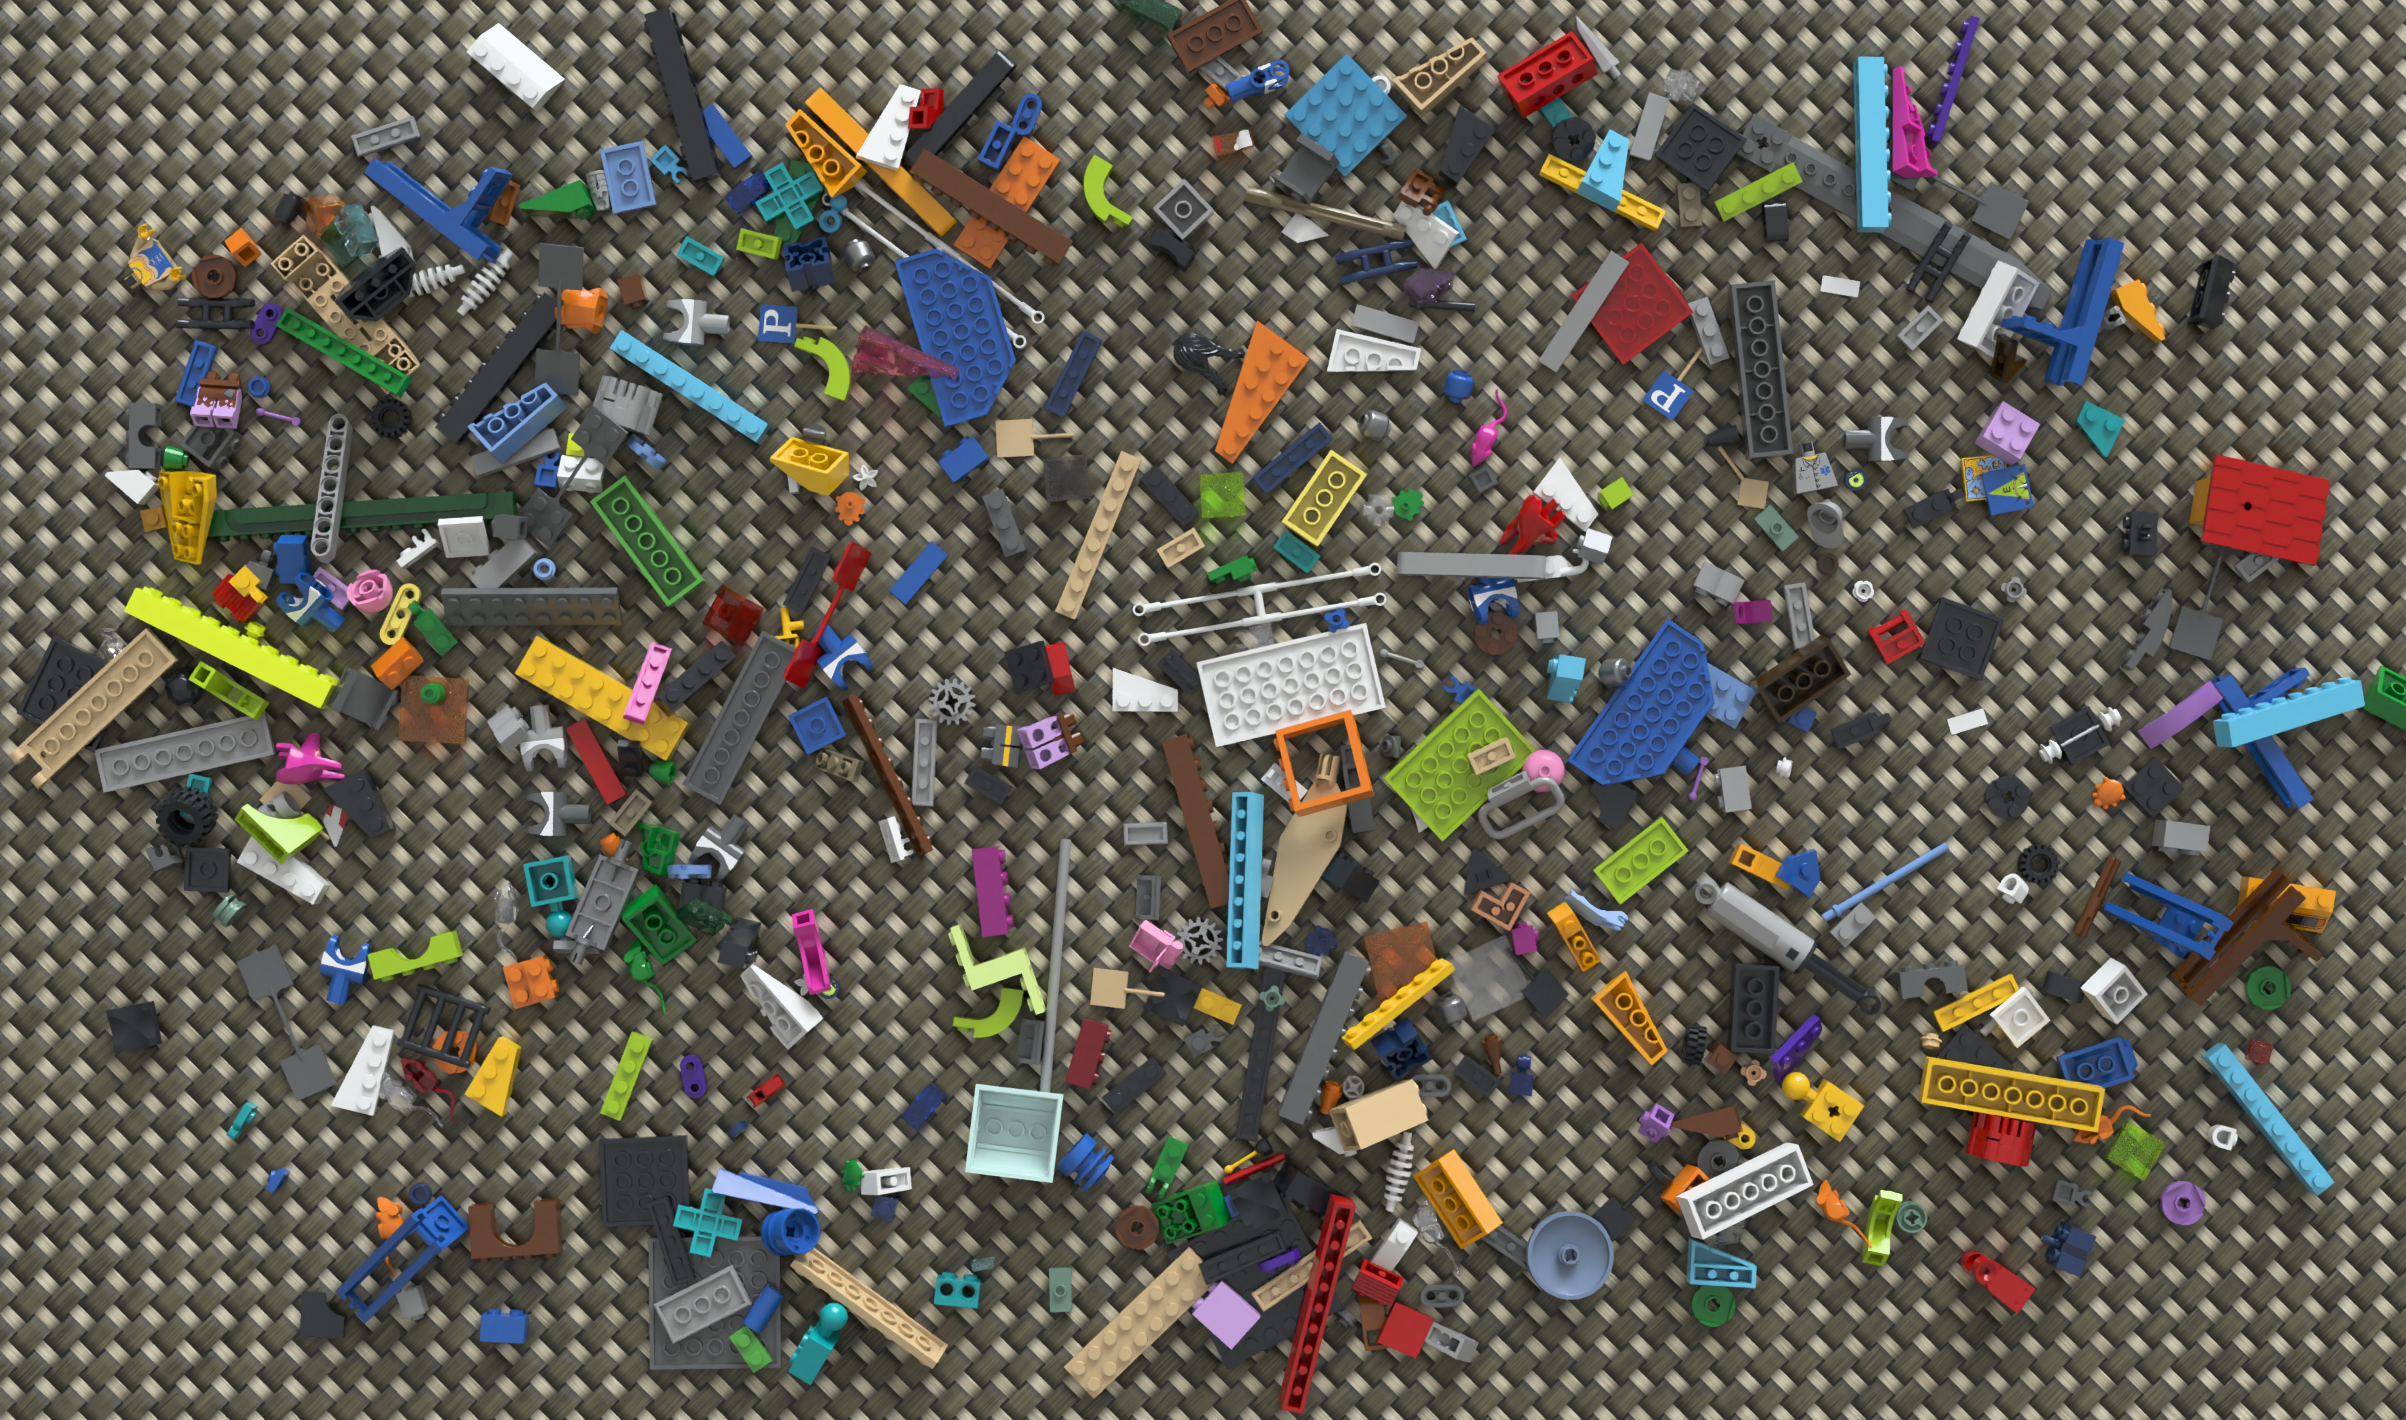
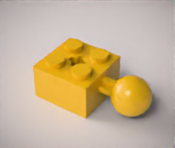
M1800 1072L1789 1073L1782 1082V1090L1788 1098L1792 1100L1804 1099L1808 1102L1800 1116L1839 1142L1864 1107L1860 1102L1823 1079L1816 1091L1810 1088L1808 1078ZM1835 1107L1836 1112L1830 1115L1828 1108Z

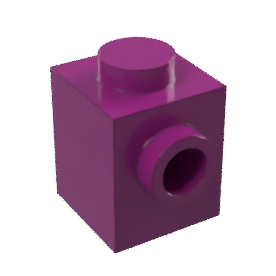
M1527 922L1515 923L1514 928L1510 930L1514 954L1520 955L1536 952V942L1539 941L1537 929H1533V925H1527Z

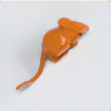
M2123 1106L2110 1119L2105 1115L2100 1116L2098 1133L2075 1129L2073 1141L2094 1144L2100 1138L2105 1139L2114 1133L2112 1124L2117 1121L2121 1112L2126 1109H2130L2144 1117H2150L2151 1114H2144L2133 1106Z
M1824 1180L1816 1197L1817 1205L1822 1207L1825 1216L1830 1221L1850 1226L1872 1248V1245L1861 1230L1853 1223L1845 1220L1850 1211L1843 1200H1839V1194L1836 1189L1832 1191L1828 1181Z
M378 1197L377 1202L380 1212L376 1213L377 1220H380L378 1224L379 1234L382 1239H388L404 1223L400 1215L403 1208L400 1204L393 1203L389 1199ZM387 1257L385 1259V1263L394 1277L395 1272L389 1263V1258Z

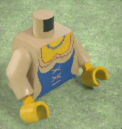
M148 223L141 225L137 229L139 235L128 261V265L134 272L126 277L125 281L132 289L143 283L146 288L151 290H171L180 280L186 279L187 276L181 275L183 274L180 271L182 267H177L159 241L150 238V236L155 234V230L147 231Z

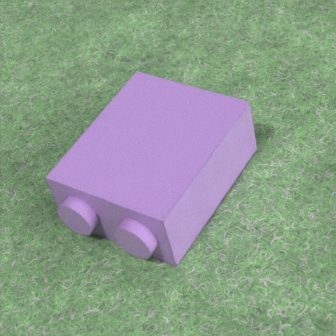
M1221 1279L1219 1282H1213L1207 1289L1209 1293L1204 1298L1200 1297L1192 1305L1194 1308L1192 1315L1232 1350L1258 1321L1261 1314Z

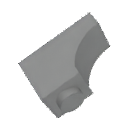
M1434 1321L1424 1342L1447 1355L1469 1363L1478 1346V1342Z

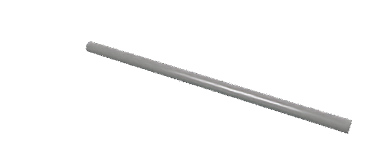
M1060 839L1040 1079V1092L1048 1093L1051 1090L1071 839Z

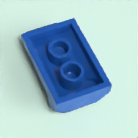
M2120 1036L2072 1052H2066L2056 1057L2057 1066L2063 1080L2098 1085L2103 1088L2134 1079L2133 1074L2138 1066L2130 1041L2124 1040Z

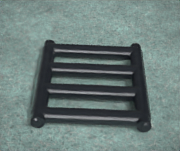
M418 984L416 1000L402 1038H398L396 1045L469 1069L471 1065L469 1059L484 1017L490 1013L491 1008ZM427 995L438 1000L421 1044L410 1041ZM449 1002L457 1005L442 1049L439 1051L430 1048L445 1003ZM467 1008L476 1011L477 1014L460 1058L449 1053Z

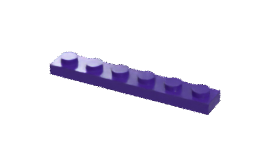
M1971 16L1967 21H1963L1959 33L1962 34L1960 42H1956L1953 54H1956L1954 62H1950L1946 72L1949 78L1947 83H1943L1940 90L1942 100L1941 103L1936 104L1933 113L1936 118L1934 124L1931 123L1927 131L1929 144L1936 146L1941 141L1980 18Z

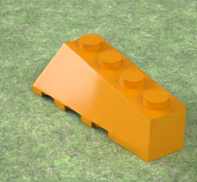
M801 109L785 124L832 198L853 188L867 173L860 163Z
M1626 971L1611 980L1591 997L1592 1001L1650 1065H1653L1668 1052Z

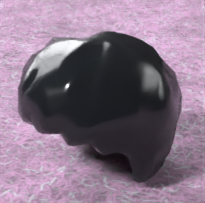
M188 666L180 667L173 670L166 677L165 690L167 697L175 705L190 706L195 705L200 700L203 688L189 680L195 668Z

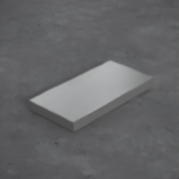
M732 1264L655 1303L654 1307L674 1344L751 1305L752 1302Z

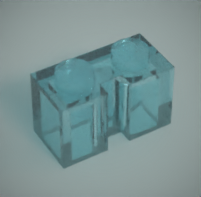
M361 203L342 206L333 218L339 234H345L346 236L344 244L351 257L369 254L379 242V238Z

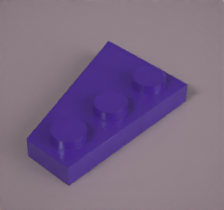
M1813 1014L1770 1058L1775 1081L1782 1085L1785 1076L1794 1070L1815 1039L1820 1036L1822 1025L1820 1018Z

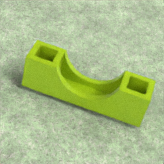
M457 931L431 937L427 951L418 959L404 958L394 948L367 954L374 980L381 978L382 982L395 979L394 974L401 972L403 976L416 973V968L423 967L424 971L436 968V963L444 961L445 965L458 962L457 957L463 956Z

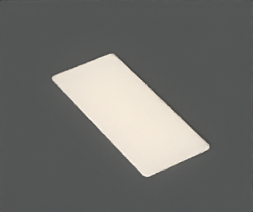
M1823 275L1820 291L1858 297L1860 281Z
M1984 709L1947 719L1952 735L1988 724Z

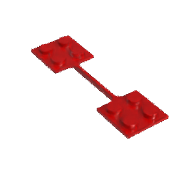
M851 541L849 546L845 548L843 558L834 570L832 580L838 583L839 588L814 639L811 642L804 639L801 640L795 649V654L790 664L785 669L783 679L805 689L818 663L816 660L822 655L823 650L817 647V643L844 589L846 588L853 592L872 554L855 542Z

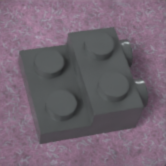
M200 417V419L206 421L208 417ZM216 424L214 427L193 425L180 442V445L209 468L218 472L228 465L230 454L240 449L243 436L232 428H217Z

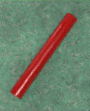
M1283 1152L1224 1177L1223 1180L1225 1185L1228 1186L1286 1160Z

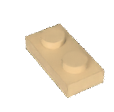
M1192 528L1158 548L1157 552L1166 567L1170 568L1204 548L1205 545L1195 528Z
M1507 737L1467 754L1475 775L1516 758Z

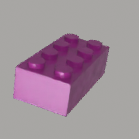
M1000 846L973 849L972 857L982 937L1009 934L1011 932L1010 929L1014 928L1013 915L1008 913V907L1011 906L1010 893H1006L1005 885L1009 884L1008 872H1003V863H1006L1005 850H1001Z

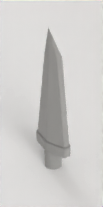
M1576 16L1577 31L1596 61L1601 73L1609 72L1614 80L1620 77L1621 73L1615 67L1620 63L1618 59L1611 54Z

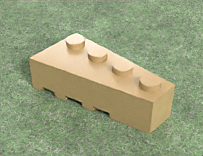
M1471 37L1450 48L1444 54L1438 57L1435 56L1427 63L1392 79L1393 87L1421 117H1424L1487 61V52Z

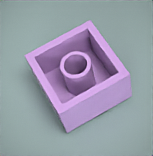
M2003 401L1993 410L1975 444L2012 466L2021 459L2040 424Z

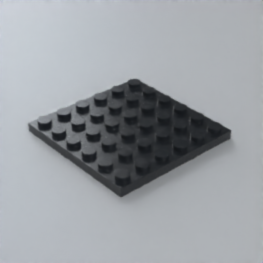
M1280 1192L1279 1195L1288 1211L1287 1214L1249 1233L1241 1216H1235L1232 1218V1221L1221 1228L1202 1233L1168 1251L1167 1255L1172 1263L1190 1246L1203 1261H1206L1277 1230L1280 1232L1287 1251L1299 1248L1301 1257L1298 1260L1311 1253L1313 1249L1288 1201L1283 1198V1192ZM1256 1264L1223 1278L1230 1287L1261 1314L1258 1321L1232 1350L1206 1327L1227 1369L1295 1334L1308 1282L1265 1312L1262 1311L1251 1294L1289 1268L1286 1264L1279 1266L1278 1271L1266 1275V1272H1260L1259 1266ZM1206 1291L1201 1297L1204 1298L1209 1292ZM1335 1291L1328 1316L1343 1309Z

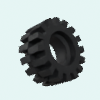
M384 398L383 401L379 400L378 404L372 407L374 409L373 412H370L372 428L384 437H402L403 433L406 434L408 432V427L411 428V410L407 408L406 404L394 398ZM395 410L399 415V421L396 425L389 427L385 425L383 416L387 411Z
M2036 844L2030 845L2029 848L2023 850V853H2020V861L2017 860V864L2020 867L2018 871L2022 873L2021 876L2027 879L2026 881L2045 884L2057 876L2056 872L2060 870L2058 868L2060 860L2057 859L2059 856L2057 853H2054L2052 848ZM2042 856L2045 858L2047 866L2043 872L2037 873L2031 868V861L2034 857Z
M1687 1025L1682 1045V1063L1701 1065L1707 1042V1027Z

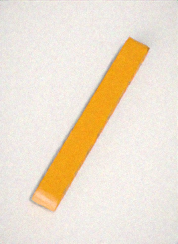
M819 87L804 103L857 154L869 134ZM864 161L939 236L943 237L957 223L919 183L912 179V176L902 166L899 165L898 171H894Z

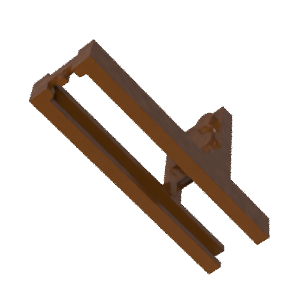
M2275 868L2228 917L2233 922V925L2228 932L2224 931L2213 949L2216 952L2210 961L2193 953L2171 975L2180 984V987L2185 989L2184 992L2189 998L2200 1006L2265 940L2285 941L2291 948H2299L2297 951L2304 958L2308 959L2311 957L2316 962L2323 957L2303 933L2286 921L2289 915L2306 899L2300 891H2297L2291 885L2268 907L2291 883L2288 877ZM2255 920L2256 922H2255V923L2230 947V949L2192 986V988H2190V986L2211 966V964H2212V963L2248 928V926Z

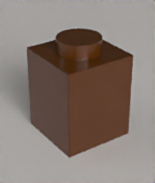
M639 274L617 280L625 306L638 309L643 307L645 302H649L642 277Z
M1716 1042L1704 1060L1721 1073L1726 1074L1738 1057Z

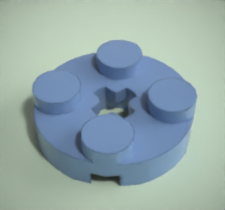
M633 433L626 444L659 471L666 464L667 460L658 453L654 455L655 450L646 442L642 445L644 441Z
M667 865L668 878H711V865Z

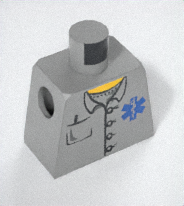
M1813 442L1801 444L1802 457L1792 460L1793 495L1838 486L1826 453L1815 454Z

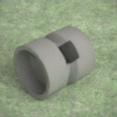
M286 791L274 797L273 802L268 801L258 808V812L277 819H294L301 813L296 800Z

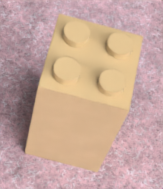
M1413 1079L1395 1081L1329 1110L1344 1151L1364 1149L1428 1121L1426 1106L1421 1102L1419 1088Z

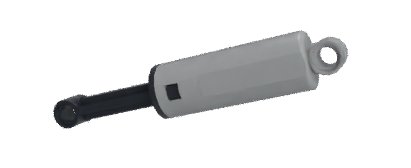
M1703 878L1698 882L1695 896L1700 903L1709 904L1706 910L1708 916L1795 975L1803 968H1806L1856 1002L1864 1014L1875 1015L1880 1011V993L1873 988L1863 987L1814 954L1818 945L1815 940L1729 882L1723 884L1721 888L1711 878ZM1709 887L1713 892L1705 895L1701 892V889ZM1872 998L1876 1003L1874 1005H1867L1864 1001Z

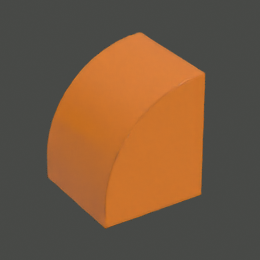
M242 228L225 240L231 254L244 267L262 255L259 248Z

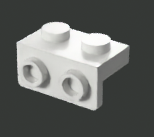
M562 455L557 475L560 489H562L583 457ZM587 458L566 490L602 493L605 466L595 458Z

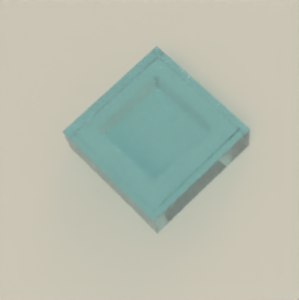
M994 1257L972 1260L971 1262L973 1272L991 1269L995 1265Z

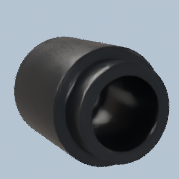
M291 191L289 195L284 193L275 209L276 214L274 217L291 225L292 221L295 222L304 205L301 202L302 197Z

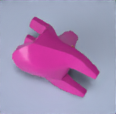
M309 733V735H306L301 748L289 743L276 744V750L283 751L279 752V759L286 760L285 768L277 771V782L293 785L314 780L332 782L345 779L344 774L328 771L341 770L342 764L322 758L320 734Z

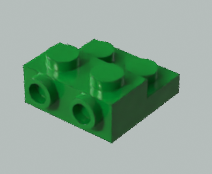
M1245 555L1208 572L1207 577L1210 583L1215 581L1216 585L1228 580L1227 576L1231 575L1233 582L1239 581V584L1250 580L1251 574L1256 572L1258 568L1254 559H1249Z

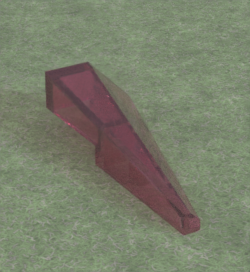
M866 325L858 335L857 352L853 356L852 373L854 374L859 372H870V375L889 373V376L918 378L922 375H927L935 379L944 376L952 377V380H956L959 373L958 368Z

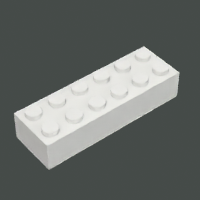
M1786 1142L1676 1197L1691 1236L1705 1239L1814 1184L1799 1145Z

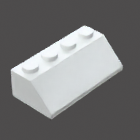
M499 23L480 35L466 51L474 60L537 113L565 81L562 76Z
M1997 261L1957 339L1993 358L1997 336L2005 334L2012 337L2014 333L2000 327L2002 319L2012 318V316L2022 317L2040 282L2016 267Z

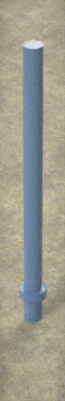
M1946 843L1941 844L1841 904L1831 906L1832 909L1822 914V918L1827 922L1836 916H1842L1844 911L1949 850Z

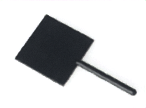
M1507 948L1508 954L1531 979V982L1521 993L1539 1014L1546 1019L1569 994L1546 967L1534 977L1512 950Z

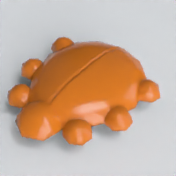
M846 492L836 497L838 506L835 507V511L840 513L838 519H844V523L848 526L852 525L853 521L858 522L860 520L858 515L864 514L862 504L866 500L854 492Z
M2107 777L2103 778L2101 784L2095 785L2097 792L2092 793V797L2096 798L2093 801L2094 806L2101 807L2103 805L2105 810L2109 808V805L2117 807V802L2123 801L2126 798L2121 783Z

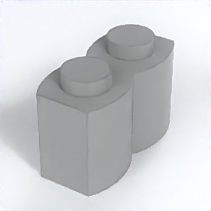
M1704 562L1692 586L1696 588V593L1707 597L1709 594L1716 598L1715 602L1727 607V604H1734L1745 580Z
M507 704L487 722L498 742L510 752L530 735L527 731L529 726L522 719L523 715L515 706L511 708Z

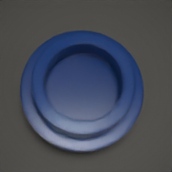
M254 377L248 384V391L255 398H264L270 392V383L263 377Z

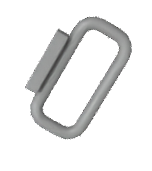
M1525 770L1487 789L1490 802L1481 807L1478 819L1485 832L1491 838L1504 839L1559 812L1564 806L1565 798L1553 779L1540 777L1530 781V776ZM1543 785L1548 786L1556 798L1554 805L1501 831L1495 830L1487 819V814L1491 810Z

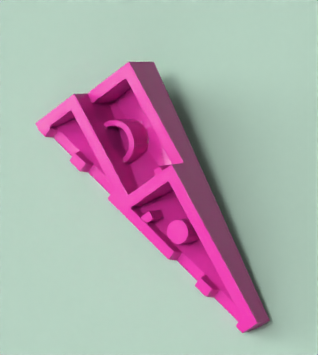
M1899 66L1893 69V172L1903 178L1934 177L1938 175L1937 169L1931 167L1929 158L1932 156L1931 150L1926 151L1924 128L1916 104H1911L1908 95L1912 91L1910 86L1905 85V69Z

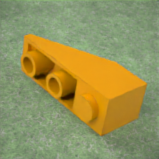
M2138 279L2110 292L2115 306L2120 307L2123 316L2155 343L2165 339V329L2156 319L2155 315L2157 312L2154 305L2149 303L2146 296L2148 291L2144 283H2141Z
M1737 843L1728 862L1729 864L1785 890H1789L1790 886L1775 876L1782 863Z
M1566 902L1547 913L1582 972L1601 962L1575 913Z

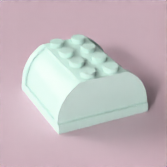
M976 1084L965 1172L1053 1183L1064 1094Z

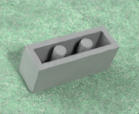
M506 539L503 542L505 546L499 551L497 549L488 556L489 561L483 566L480 564L472 571L473 576L470 580L478 588H504L539 554L525 539Z

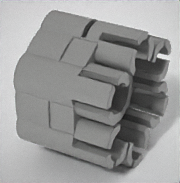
M602 375L593 406H596L623 429L650 436L663 394L640 385L636 388L637 384L630 383L628 385L627 381L621 379L618 381V378Z

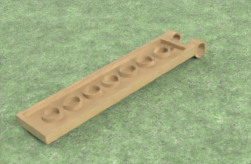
M145 628L20 746L12 751L8 757L15 765H18L30 754L43 768L31 779V782L37 789L42 788L59 770L170 669L178 659L150 628ZM43 751L46 753V757L42 756Z

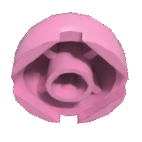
M368 570L359 574L356 577L358 580L354 584L350 583L348 586V599L359 611L373 614L380 612L392 600L393 589L390 580L378 570Z
M1536 750L1525 760L1524 765L1521 767V772L1527 771L1530 781L1540 777H1549L1559 786L1564 777V764L1561 758L1550 750ZM1544 785L1534 789L1537 792L1551 791L1548 786Z

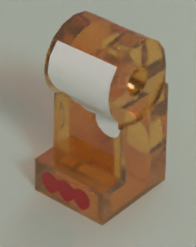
M1249 128L1224 135L1212 136L1217 159L1240 153L1255 146L1251 129Z

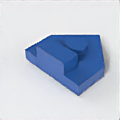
M1810 849L1804 853L1786 857L1775 876L1805 897L1810 898L1820 881L1817 851Z

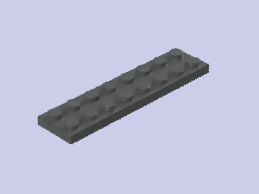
M442 588L441 592L448 626L622 625V613L617 588Z
M764 630L761 632L682 785L722 805L787 681L783 679L787 665L790 664L795 654L796 648Z

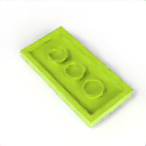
M1659 817L1593 869V871L1621 905L1689 850L1663 817Z

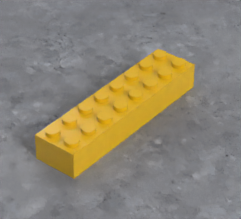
M536 636L515 672L516 675L627 739L640 741L641 747L665 761L671 760L691 725L689 721L675 713L668 718L654 701L644 725L624 719L623 715L633 689L541 636Z
M1925 1056L1918 1099L1922 1103L2098 1133L2105 1089L2098 1085Z

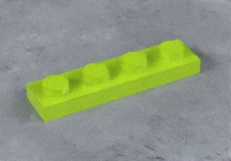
M1794 162L1714 203L1724 222L1803 181Z
M634 1031L631 1032L600 1111L601 1114L619 1121L622 1120L652 1044V1038Z

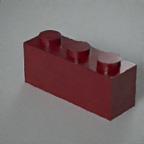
M1084 1017L1065 1082L1088 1089L1091 1088V1084L1096 1085L1099 1072H1095L1097 1064L1103 1063L1106 1053L1102 1051L1104 1042H1109L1112 1032L1108 1030L1109 1024Z

